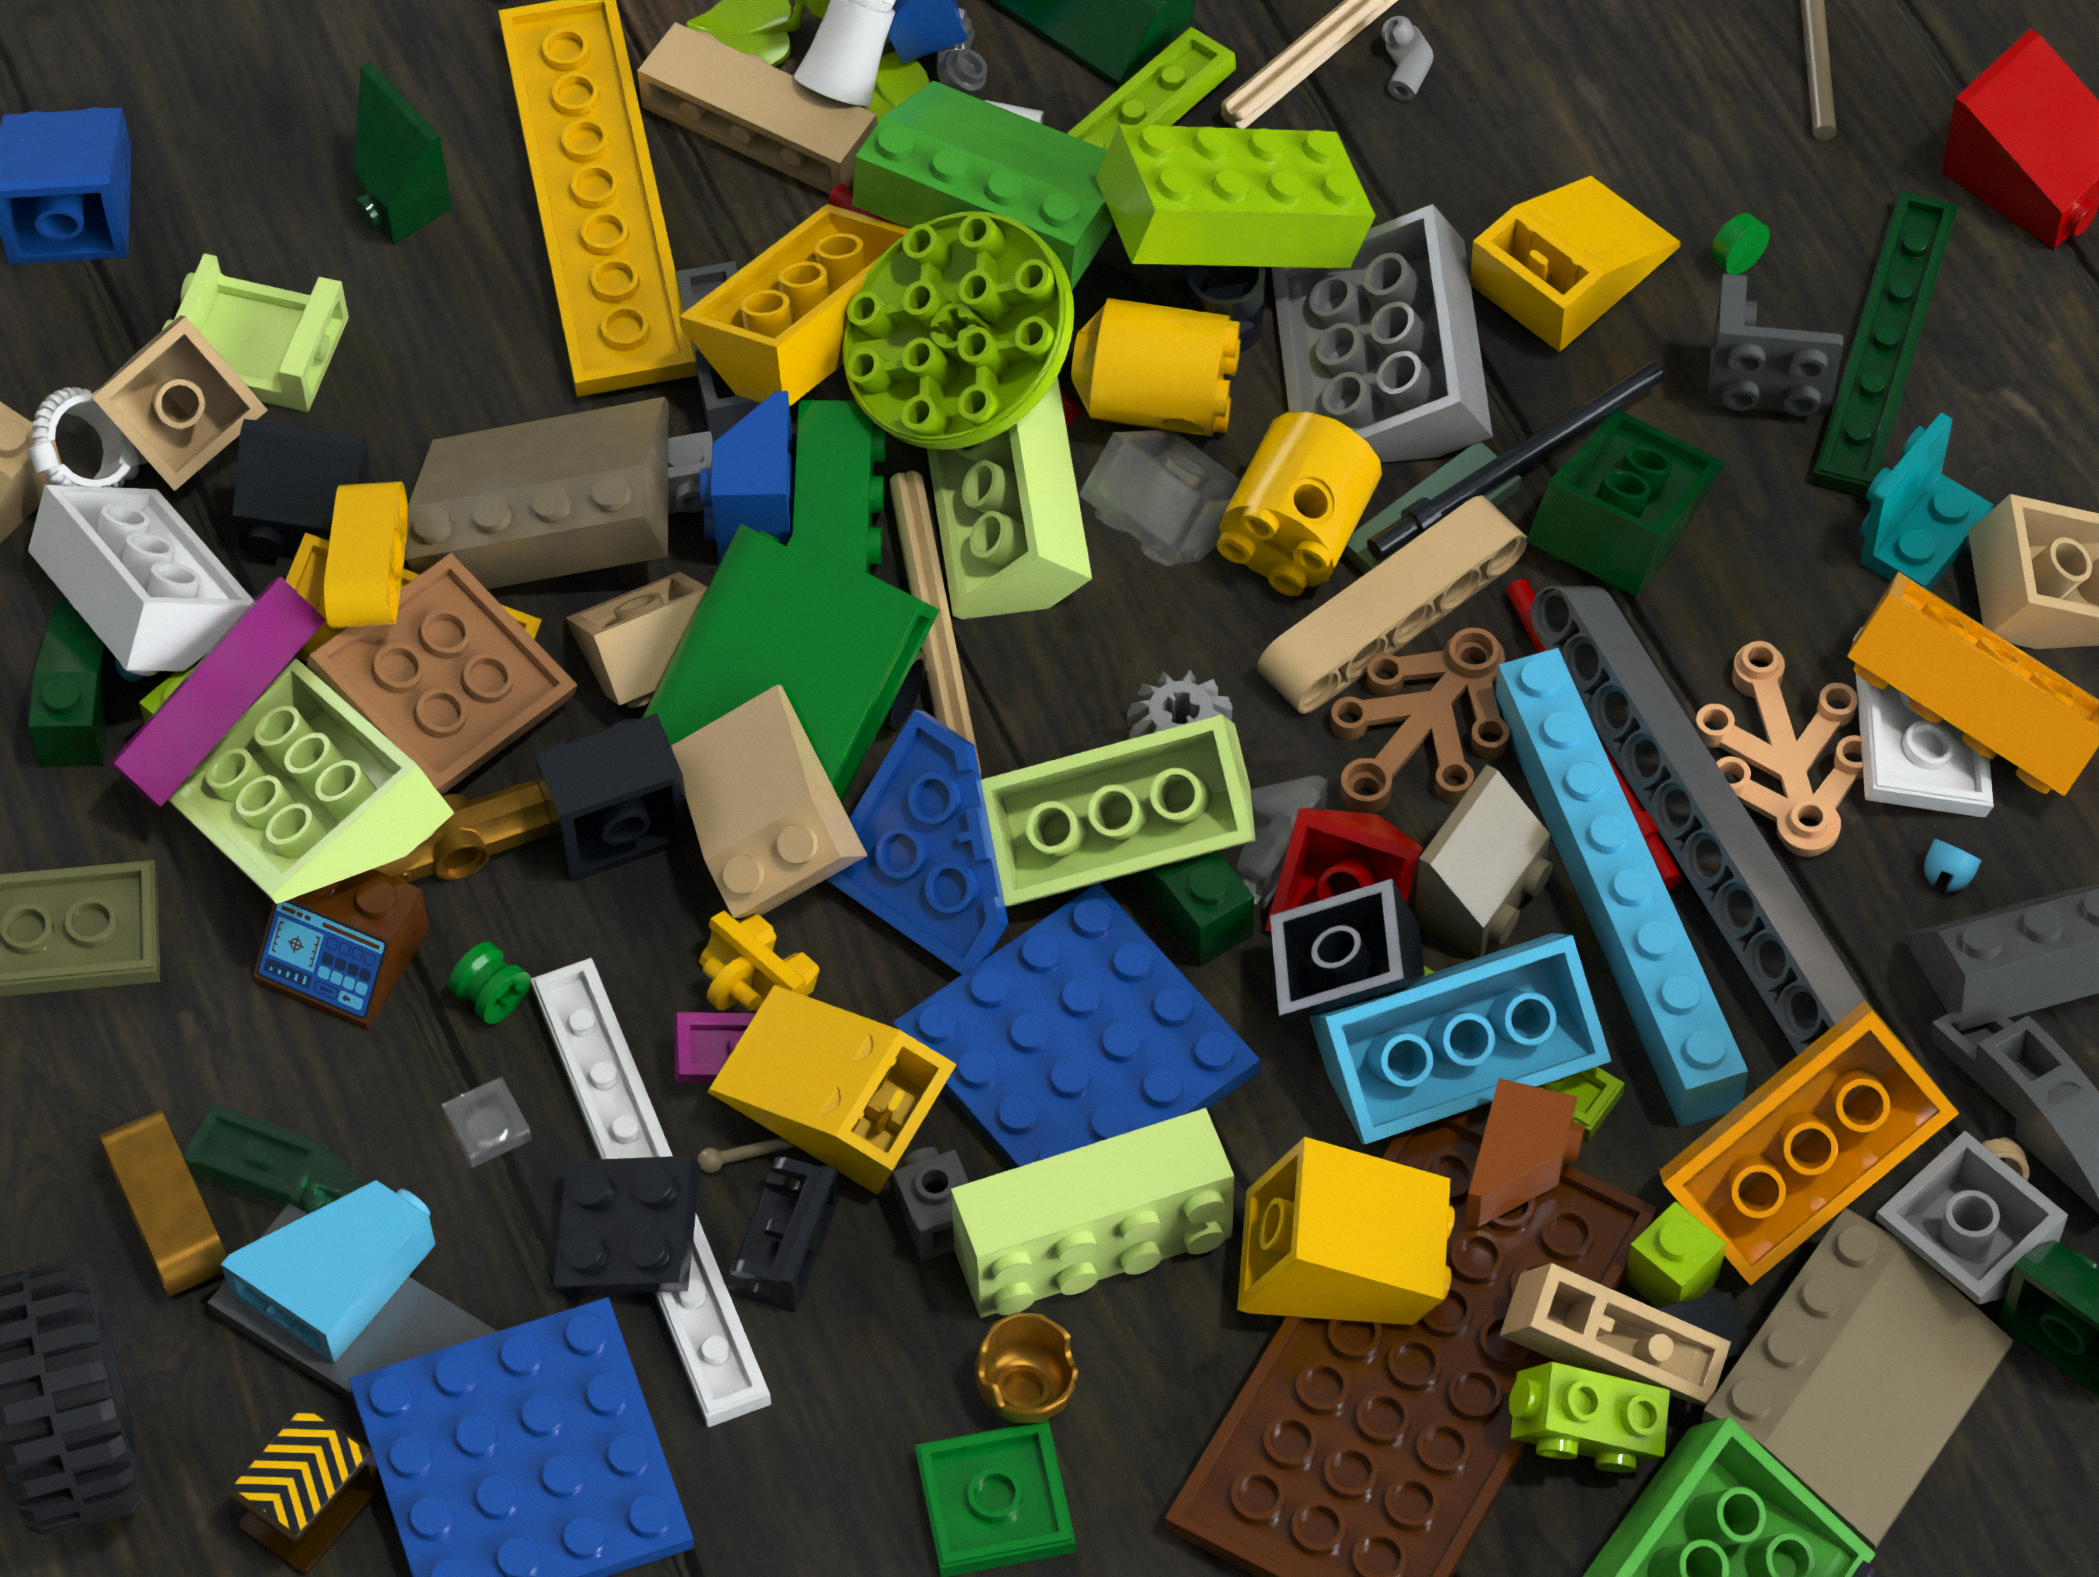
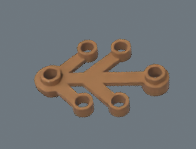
M1466 628L1457 632L1447 642L1443 651L1401 657L1383 653L1374 656L1369 661L1366 684L1372 693L1381 696V698L1361 700L1348 696L1337 700L1331 708L1330 726L1333 733L1344 740H1356L1366 733L1370 725L1399 721L1405 722L1375 759L1359 758L1350 762L1344 768L1341 775L1340 795L1347 808L1353 812L1371 814L1383 810L1391 799L1392 779L1430 733L1439 766L1436 771L1435 791L1443 801L1459 803L1474 783V772L1471 766L1464 761L1452 708L1466 689L1476 720L1471 731L1470 744L1473 752L1483 759L1490 760L1497 759L1505 754L1508 749L1510 730L1507 723L1500 718L1492 685L1497 680L1498 665L1505 663V653L1494 635L1481 628ZM1467 659H1477L1481 661L1482 664L1474 665L1465 663L1464 661ZM1380 671H1390L1396 676L1389 680H1383L1375 674ZM1441 677L1431 691L1396 695L1401 691L1404 681ZM1344 714H1354L1360 719L1354 723H1346L1339 717ZM1484 733H1494L1500 739L1495 742H1486L1480 736ZM1456 776L1463 779L1465 783L1459 786H1451L1444 780L1448 777ZM1360 789H1370L1376 794L1364 796L1355 792Z

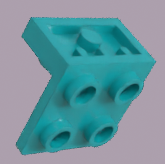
M1942 412L1927 429L1919 426L1911 434L1902 450V459L1893 470L1885 467L1877 474L1866 495V499L1871 502L1870 512L1864 519L1859 532L1861 536L1865 537L1860 559L1862 565L1891 582L1899 571L1928 591L1932 590L1970 544L1968 530L1987 515L1994 506V504L1942 474L1953 421L1951 417Z

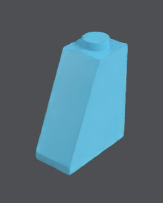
M375 1180L229 1254L221 1263L230 1294L332 1363H335L436 1243L429 1218L430 1211L427 1206L411 1192L399 1189L395 1193Z

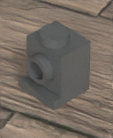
M934 1147L915 1150L902 1160V1168L893 1170L894 1196L923 1262L955 1250L951 1188L967 1184L969 1181L955 1149L940 1154L938 1149Z

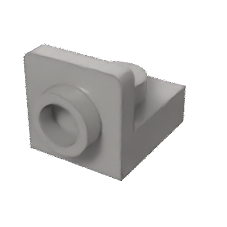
M711 431L669 438L668 514L681 511L694 513L704 510V506H701L700 469H712L713 440Z

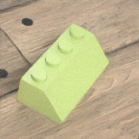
M1056 377L1040 402L1019 422L1001 434L981 443L963 448L948 450L927 449L953 616L960 619L1049 609L1092 579L1058 377Z
M1223 714L981 780L1006 907L1255 841L1251 789L1236 727Z

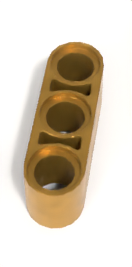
M158 1110L100 1134L99 1139L109 1165L167 1295L170 1297L224 1274L221 1263L227 1258V1255L163 1112Z

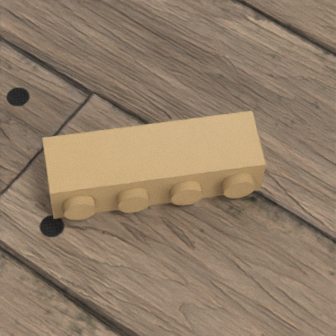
M677 22L672 25L637 70L642 108L828 194L840 184H845L849 189L853 187L855 155L878 124L877 114L871 112L866 106L845 103L817 93L800 84L793 75L769 65L761 57L754 54H744L720 43L707 32H696Z

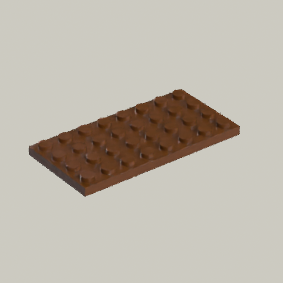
M1457 1113L1396 1134L1381 1159L1450 1178L1449 1205L1454 1208L1455 1220L1452 1232L1447 1240L1446 1266H1449L1451 1269V1284L1445 1300L1440 1305L1435 1306L1414 1325L1286 1316L1167 1513L1164 1530L1256 1577H1453L1529 1444L1510 1439L1513 1416L1509 1410V1397L1512 1387L1516 1382L1517 1372L1549 1362L1564 1364L1499 1336L1520 1273L1553 1263L1616 1291L1626 1274L1631 1243L1657 1219L1658 1208L1564 1163L1558 1186L1480 1227L1465 1225L1468 1192L1486 1125L1465 1114Z

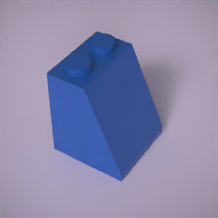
M94 107L86 110L32 111L24 114L3 115L0 127V235L9 265L129 258L131 142L122 108L104 109Z

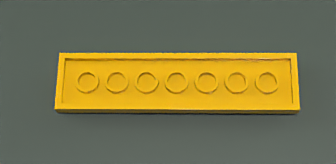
M556 0L498 10L577 397L697 376L691 340L680 327L679 316L684 313V308L616 0Z

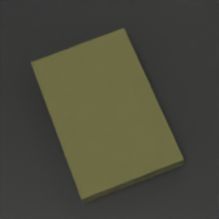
M155 860L0 874V997L160 982L158 870Z

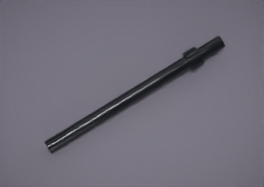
M1649 360L1431 500L1426 497L1417 500L1401 511V519L1367 540L1369 552L1378 561L1388 557L1466 501L1476 496L1485 495L1664 380V373L1661 367L1654 360Z

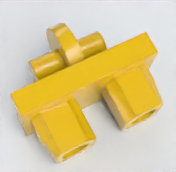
M724 910L710 919L711 938L700 956L699 963L703 966L702 971L713 980L707 992V999L718 1010H726L738 1002L748 1011L754 1010L757 1012L774 985L805 996L814 991L819 974L818 965L803 952L793 953L783 960L773 952L777 938L773 926L758 913L736 921Z

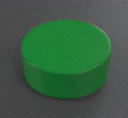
M1750 213L1734 216L1717 233L1711 248L1712 260L1729 274L1739 275L1745 272L1759 260L1765 251L1770 237L1769 228Z

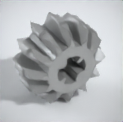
M1191 670L1185 674L1183 681H1173L1163 671L1158 680V687L1142 683L1141 689L1138 691V702L1131 703V707L1127 712V725L1131 729L1129 731V739L1222 714L1231 721L1233 707L1229 697L1218 696V686H1216L1214 679L1197 685Z

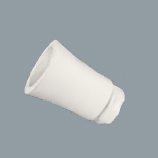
M830 0L811 47L794 74L795 80L805 87L832 99L858 106H871L880 59L895 15L892 7L896 0Z

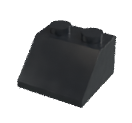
M244 419L240 431L233 518L241 550L251 551L256 555L266 558L278 556L295 558L305 532L330 541L337 487L347 484L374 483L365 437Z
M1393 879L1270 916L1278 1009L1283 1023L1407 987L1425 975L1420 927Z

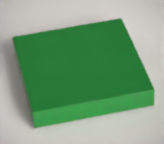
M1049 1420L915 1445V1455L941 1577L961 1575L1076 1552L1075 1537Z

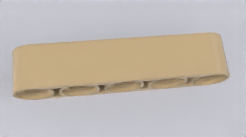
M1482 495L1473 497L1276 638L1258 660V673L1299 713L1307 714L1313 712L1367 673V665L1374 656L1383 653L1394 654L1509 570L1525 551L1528 543L1526 542L1527 536L1486 497Z

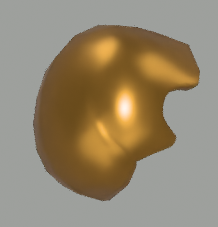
M1015 1312L994 1322L980 1345L975 1363L976 1384L986 1406L994 1410L997 1416L1014 1423H1041L1064 1411L1076 1386L1074 1383L1079 1373V1369L1075 1366L1071 1354V1337L1069 1333L1042 1314Z

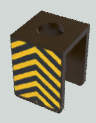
M304 1403L230 1486L228 1492L234 1502L248 1511L239 1522L241 1531L302 1575H307L383 1488L373 1451Z

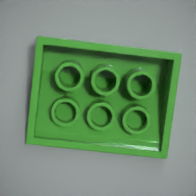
M934 80L885 114L855 155L853 206L910 229L915 225L924 224L942 216L968 211L990 212L1010 217L1030 228L1052 248L1066 270L1072 290L1115 226L1096 180L1108 150Z
M1725 1417L1689 1427L1583 1577H1852L1861 1562L1864 1560L1870 1563L1876 1553L1733 1419Z

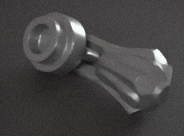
M959 8L968 40L937 51V73L941 84L974 96L985 85L987 65L980 54L970 49L975 37V31L972 29V22L967 16V11Z

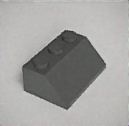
M2099 884L2072 888L1906 933L1905 943L1959 1031L2099 993Z

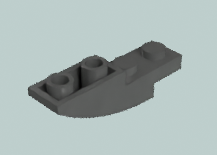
M1949 1013L1933 1021L1930 1041L2017 1119L2014 1137L2099 1214V1091L2077 1064L2029 1015L2015 1023L2009 1018L1961 1031H1959Z

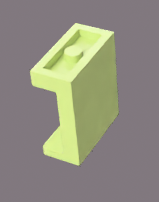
M205 253L196 272L188 273L183 282L181 305L175 317L176 319L180 315L186 316L261 402L309 412L349 318L341 281L318 277L311 295L224 276L220 272L217 256ZM167 320L162 330H164L174 320Z

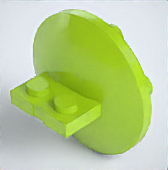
M978 211L953 213L924 224L915 225L878 258L866 274L859 293L848 304V319L843 335V363L849 387L862 410L878 426L893 437L917 447L940 450L963 448L989 440L1006 431L1026 416L1044 397L1059 374L1070 346L1074 323V302L1070 281L1060 259L1052 248L1030 228L1010 217L996 213Z

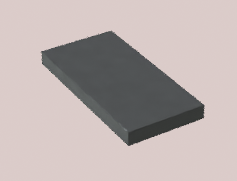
M289 1203L261 1238L308 1214ZM408 1277L335 1363H332L230 1294L226 1280L207 1302L211 1314L354 1404L348 1378L498 1332L416 1280Z

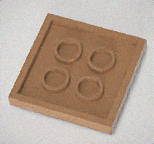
M452 553L401 588L397 620L394 625L347 627L309 655L306 666L412 759L440 795H443L573 698L578 686Z

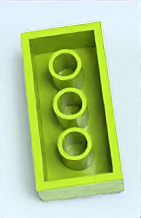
M1119 124L1096 176L1097 183L1132 264L1351 269L1375 218V213L1337 132Z

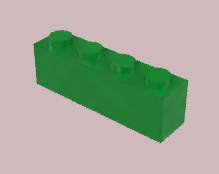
M799 400L792 535L870 574V564H882V527H872V513H884V476H874V462L886 461V431L880 426L874 425V421L862 410L856 400Z

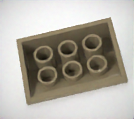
M660 397L432 440L408 504L406 562L414 573L421 575L452 553L485 589H492L668 557L669 403L667 399Z
M1845 1207L1704 1409L1701 1424L1725 1417L1733 1419L1872 1551H1875L2011 1348L2013 1340L1899 1238Z

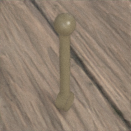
M780 1137L719 1151L714 1147H707L699 1153L697 1162L701 1165L700 1169L702 1171L715 1173L719 1171L722 1164L791 1149L797 1146Z

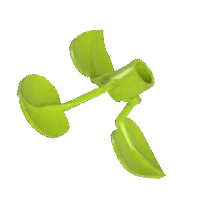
M722 0L706 13L687 21V27L696 32H707L720 43L744 54L757 55L769 65L776 67L784 62L791 52V42L788 33L795 32L800 28L806 6H808L809 11L814 16L823 19L830 0H795L793 12L788 0ZM896 52L888 53L881 57L872 105L866 106L871 112L877 114V123L885 114L930 83L926 71L915 59L902 64Z

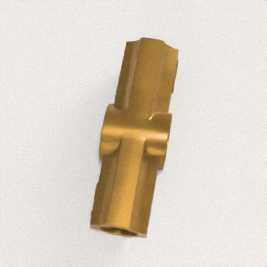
M531 780L468 801L467 797L459 794L442 796L454 814L439 826L431 837L420 843L406 857L373 869L406 883L434 873L442 879L455 880L476 873L484 867L491 854L552 835L551 821L538 784Z

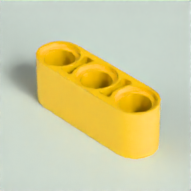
M402 481L347 484L337 487L324 578V605L326 619L330 628L394 625L396 623L408 533V503Z

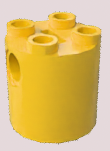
M1107 298L1105 305L1078 331L1073 353L1071 379L1089 417L1094 420L1210 437L1213 436L1214 432L1226 434L1231 408V397H1229L1231 381L1224 380V374L1236 375L1241 339H1238L1240 322L1230 321L1229 315Z
M1286 412L1273 419L1220 521L1221 536L1216 544L1218 551L1226 559L1235 563L1245 564L1251 570L1267 577L1270 585L1284 595L1299 596L1305 587L1317 586L1328 581L1382 476L1380 459L1367 441L1338 420L1309 412Z

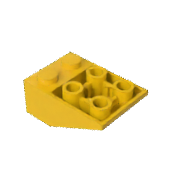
M1588 176L1513 206L1473 241L1470 283L1473 288L1558 352H1561L1679 249L1681 242L1594 177Z
M774 985L712 1083L708 1093L828 1166L837 1168V1171L878 1195L957 1064L899 1029Z

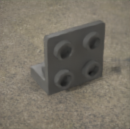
M1723 274L1711 345L1707 405L1727 407L1736 411L1755 409L1788 412L1802 417L1813 414L1829 415L1843 350V336L1835 333L1756 327L1757 301H1746L1748 276Z

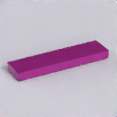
M281 576L274 578L108 765L154 808L161 807L315 634L326 619Z

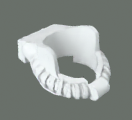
M77 387L63 388L50 394L39 406L40 410H37L35 414L36 420L33 421L32 428L35 430V432H32V440H35V445L27 450L36 474L40 472L46 473L50 484L121 488L125 482L124 479H134L139 472V465L148 462L91 398L99 389L92 394L87 389L82 390ZM63 413L83 418L95 428L102 439L104 453L101 469L93 480L82 478L74 474L64 464H59L51 441L55 440L56 426Z

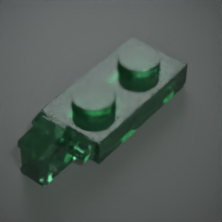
M212 1103L183 1154L186 1165L190 1170L286 1206L291 1203L302 1211L305 1209L311 1213L322 1208L323 1205L326 1206L365 1186L364 1183L366 1181L362 1176L343 1170L346 1165L344 1163L345 1160L333 1154L329 1144L218 1103Z

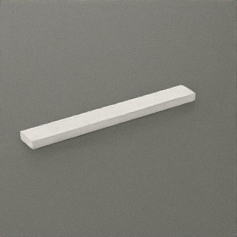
M592 958L531 978L533 993L600 1159L673 1156ZM696 1214L688 1291L654 1292V1295L707 1427H711L771 1405V1397Z

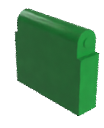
M740 523L642 718L657 714L672 746L770 688L782 685L842 804L940 610L793 535L787 546L779 543L780 539L762 530L757 532Z

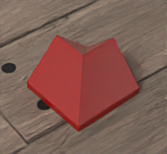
M1311 808L1299 809L1265 930L1271 932V915L1389 879H1393L1408 905L1419 866V858L1424 848L1378 814Z

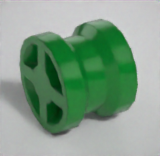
M488 941L473 947L460 959L450 975L448 988L461 1001L470 1000L474 1003L476 1015L484 1022L495 1024L507 1018L520 1005L529 990L531 978L530 974L520 966H509L504 962L503 951Z

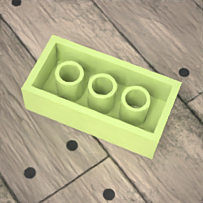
M1204 1108L951 1188L954 1249L980 1318L995 1313L1000 1315L1019 1313L1030 1307L1034 1301L1057 1293L1065 1295L1078 1294L1093 1287L1098 1280L1123 1272L1131 1275L1144 1273L1157 1266L1163 1259L1185 1252L1202 1254L1215 1249L1225 1239L1232 1238L1234 1174L1208 1111Z

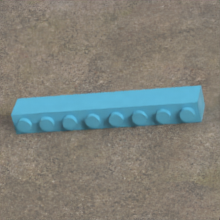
M1555 648L1499 664L1495 698L1500 718L1509 727L1511 745L1679 1127L1729 1113L1743 1101L1748 1069L1559 649Z

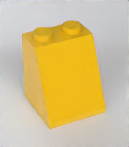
M1304 1137L1246 1190L1237 1310L1250 1314L1414 1325L1435 1306L1440 1305L1445 1300L1451 1284V1269L1449 1266H1446L1447 1240L1452 1232L1455 1220L1454 1208L1449 1205L1450 1178Z

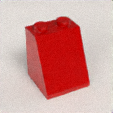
M2030 28L1955 98L1941 173L2055 250L2071 233L2075 236L2082 234L2093 221L2099 208V100L2045 39Z

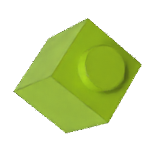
M1675 1201L1631 1243L1625 1281L1657 1308L1700 1298L1720 1279L1726 1242Z

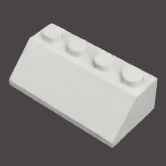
M66 485L44 486L28 552L127 671L142 676H152L157 674L158 671H185L205 656L253 603L254 600L157 489Z

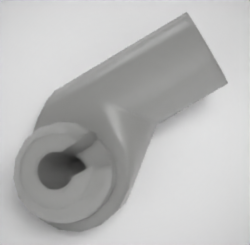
M1394 16L1385 22L1381 30L1382 38L1386 42V50L1397 65L1388 83V91L1396 99L1408 102L1412 101L1432 65L1434 56L1430 45L1419 28L1412 25L1405 16Z

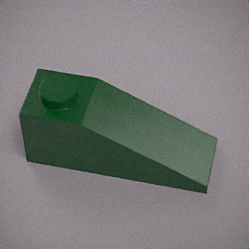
M55 602L34 670L28 728L41 767L104 766L114 655L70 602Z
M1219 851L1128 875L1199 967L1253 936L1255 896Z

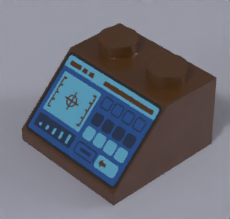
M370 869L278 904L274 902L253 974L254 983L368 1030L430 929L422 889L377 870Z

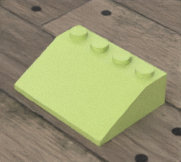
M296 657L284 667L167 800L276 904L406 857L420 843L431 837L435 830L454 814L450 806L412 759Z

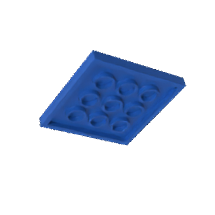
M1096 883L977 964L968 975H961L893 1022V1028L901 1030L957 1064L942 1090L1011 1169L1200 1109H1209L1259 1074L1261 1068V1059L1100 883Z
M609 1297L348 1378L356 1409L369 1448L373 1451L380 1482L412 1577H607L694 1548L692 1532Z

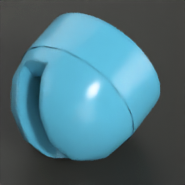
M1934 839L1924 863L1925 876L1929 883L1934 886L1941 871L1951 875L1945 892H1957L1969 885L1982 860L1950 844Z

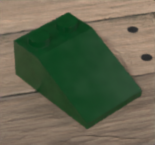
M1616 410L1549 480L1526 542L1544 550L1555 561L1572 564L1598 577L1604 585L1611 589L1626 591L1637 597L1661 569L1722 473L1726 462L1635 417Z

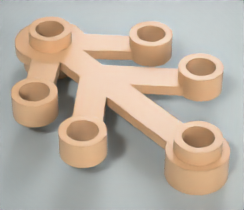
M1751 642L1742 647L1735 656L1732 681L1742 694L1755 698L1769 744L1735 726L1733 713L1721 704H1708L1702 707L1697 713L1694 729L1705 746L1712 748L1720 747L1737 756L1724 757L1716 763L1723 774H1733L1740 778V782L1729 784L1741 803L1776 822L1778 837L1790 852L1802 857H1814L1830 849L1838 840L1841 819L1836 808L1855 781L1863 778L1864 761L1851 762L1844 756L1847 753H1857L1862 756V737L1851 735L1843 738L1838 743L1834 757L1835 768L1814 794L1807 772L1839 727L1847 725L1853 720L1858 697L1856 692L1846 684L1831 683L1825 686L1819 696L1816 715L1796 741L1780 690L1785 668L1784 658L1768 642ZM1760 661L1768 664L1769 666L1756 667L1751 662ZM1839 700L1845 703L1847 708L1834 709L1827 702ZM1709 721H1717L1725 728L1711 730L1704 724ZM1746 762L1779 779L1785 797L1750 780L1751 771ZM1799 819H1811L1819 823V825L1813 827L1805 826Z

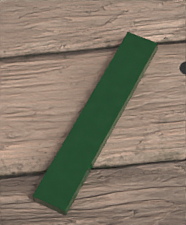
M1902 190L1899 191L1814 470L1812 485L1866 498L1871 483L1880 472L1954 225L1958 204Z

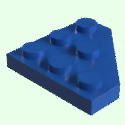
M914 709L849 818L868 856L826 880L962 975H968L977 964L989 957L1009 924L975 747L968 740L925 711Z

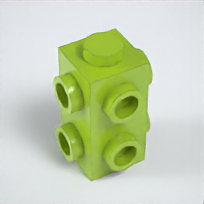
M1549 1362L1517 1372L1516 1382L1512 1387L1509 1397V1410L1513 1416L1510 1439L1536 1444V1454L1543 1457L1574 1459L1579 1454L1595 1458V1467L1603 1471L1615 1473L1635 1472L1636 1464L1664 1457L1670 1390L1556 1362Z

